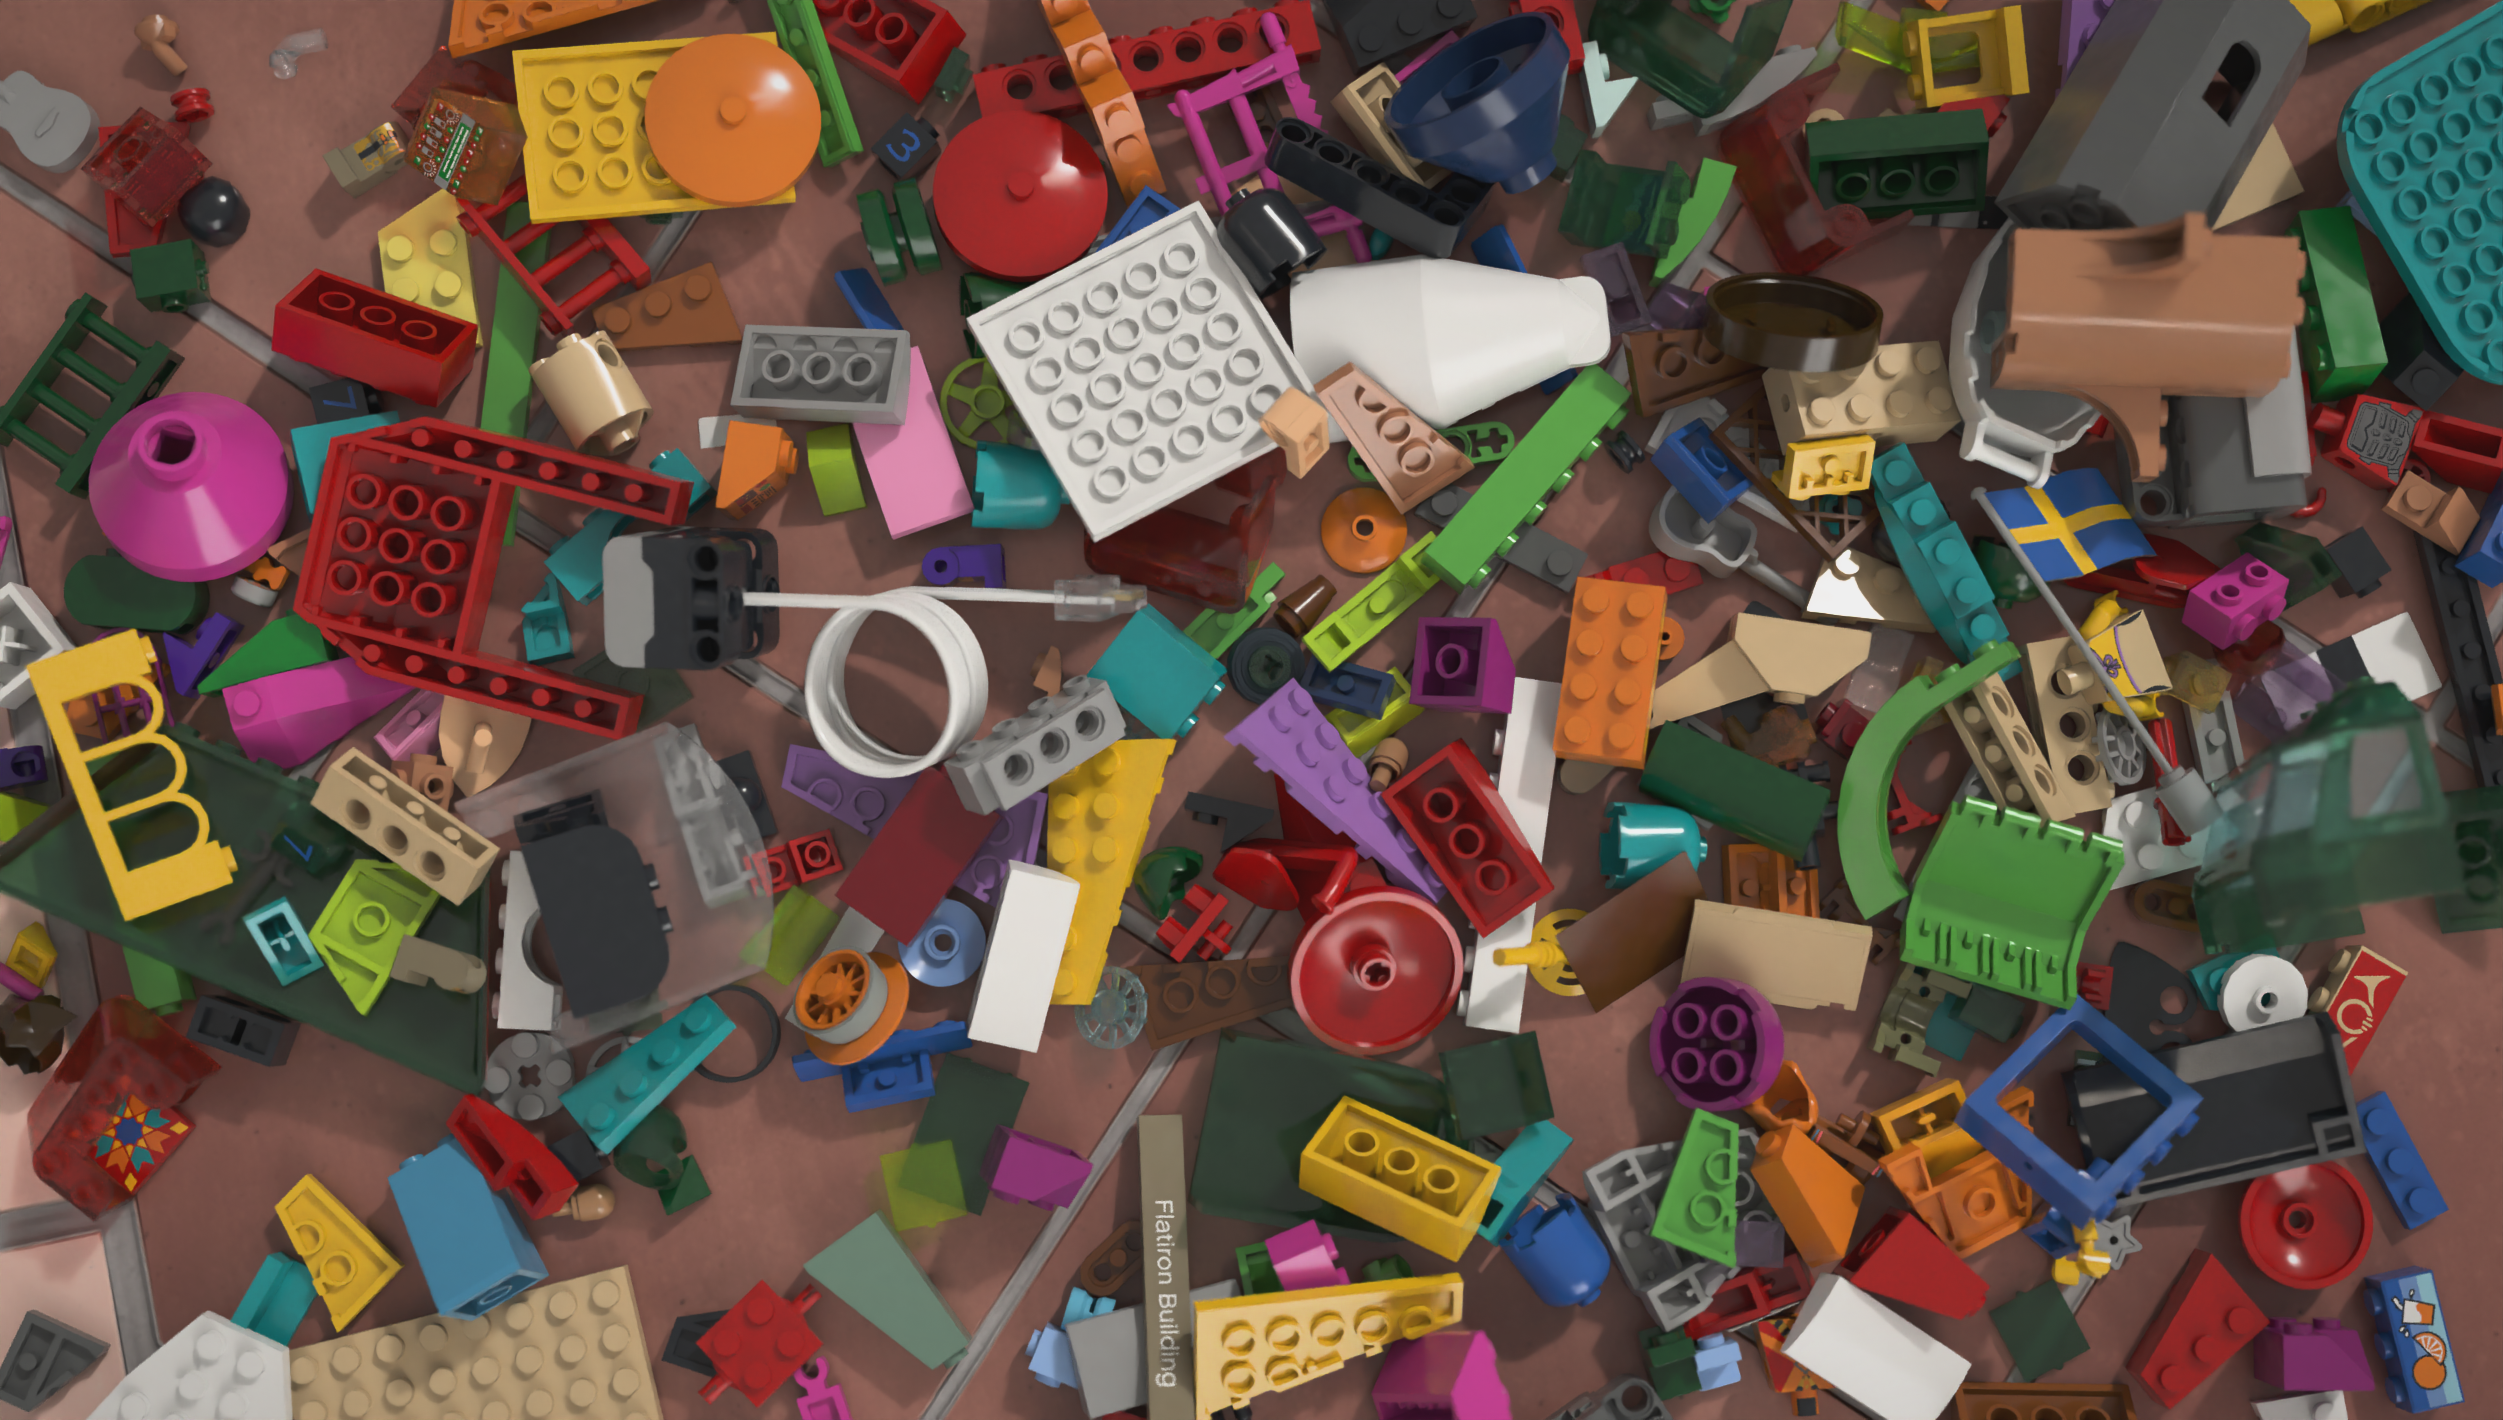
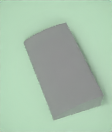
M745 325L730 405L743 418L905 425L910 384V333L907 330Z
M1234 1278L1189 1290L1192 1363L1194 1301L1240 1297L1241 1294ZM1143 1303L1064 1324L1082 1411L1090 1419L1147 1403Z

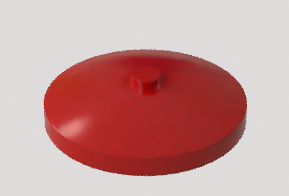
M1011 110L980 118L961 130L951 140L936 167L933 181V208L937 225L943 238L954 253L966 264L994 278L1012 282L1039 281L1080 261L1096 242L1106 216L1108 201L1107 181L1097 154L1080 133L1063 121L1047 114L1026 110Z
M1370 886L1342 894L1333 907L1334 912L1331 915L1324 914L1320 910L1315 912L1303 926L1293 944L1288 961L1287 979L1292 1002L1301 1020L1318 1039L1335 1049L1351 1054H1386L1418 1042L1442 1022L1451 1010L1460 991L1464 964L1459 938L1446 916L1435 904L1422 895L1404 888Z

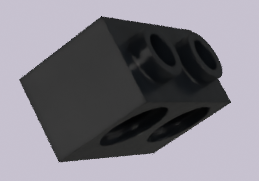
M220 994L201 995L186 1038L268 1067L282 1066L287 1063L301 1023Z

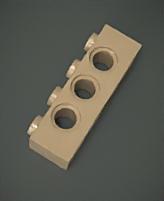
M2071 636L2028 643L2017 647V650L2022 656L2018 660L2024 670L2020 673L2033 738L2074 814L2112 807L2111 798L2115 796L2114 783L2108 781V772H2105L2103 761L2096 762L2095 756L2100 755L2098 743H2092V737H2097L2094 713L2098 710V704L2089 705L2085 700L2082 690L2071 695H2061L2051 685V678L2055 672L2072 666L2068 655V647L2075 642ZM2063 715L2070 716L2076 724L2075 734L2071 738L2065 736L2060 730V720ZM2073 757L2079 759L2084 766V775L2079 781L2072 778L2068 771L2069 761Z
M1998 672L1944 706L2000 812L2004 806L2040 816L2039 827L2043 828L2047 819L2065 823L2076 817Z
M354 747L329 766L310 803L325 813L330 819L338 822L365 843L377 849L457 906L481 885L500 850L496 845Z

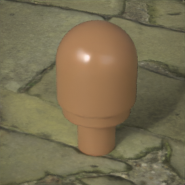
M1386 738L1376 746L1369 762V770L1373 775L1369 783L1372 790L1384 792L1388 783L1395 782L1401 777L1409 759V751L1406 744L1400 739Z
M604 1184L577 1186V1189H575L559 1212L553 1213V1217L573 1214L574 1221L581 1220V1222L605 1218L614 1209V1193Z

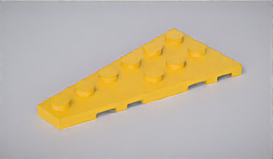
M1117 740L1048 784L1047 869L1067 875L1080 884L1049 1005H1092L1108 956L1106 948L1113 927L1118 925L1122 910H1119L1123 895L1126 887L1130 888L1151 823L1148 819L1156 793L1160 794L1165 779L1162 777L1167 758L1168 755L1173 754L1177 740Z
M1459 1272L1194 1301L1193 1387L1195 1420H1211L1210 1414L1231 1405L1236 1410L1249 1405V1398L1271 1389L1279 1393L1344 1367L1342 1361L1362 1353H1366L1367 1357L1383 1352L1381 1346L1403 1337L1413 1340L1461 1321L1463 1281Z

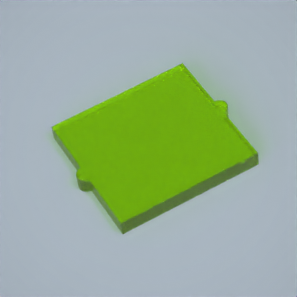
M952 1139L922 1146L919 1143H913L909 1149L879 1156L896 1232L924 1225L934 1228L937 1222L968 1215Z

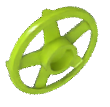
M986 357L983 359L969 358L957 365L947 376L941 389L939 406L948 431L958 442L976 449L977 441L968 437L985 421L991 422L1003 437V440L997 441L1001 443L1016 444L1028 431L1024 422L1016 432L1012 428L1005 414V409L1013 405V402L1006 390L998 388L997 375ZM984 362L981 385L976 389L953 383L954 379L963 370L974 364ZM948 395L971 407L970 413L958 430L953 425L948 414Z

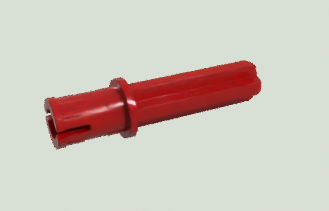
M2167 718L2149 721L2148 734L2173 769L2178 766L2172 722ZM2152 756L2156 789L2161 786L2158 778L2165 773ZM2160 798L2154 799L2153 807L2158 810L2163 845L2181 846L2185 845V842H2191V836L2186 837Z

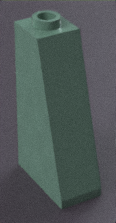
M881 1209L803 1265L811 1276L930 1369L934 1370L942 1363L949 1369L969 1354L965 1346L970 1343L972 1336Z

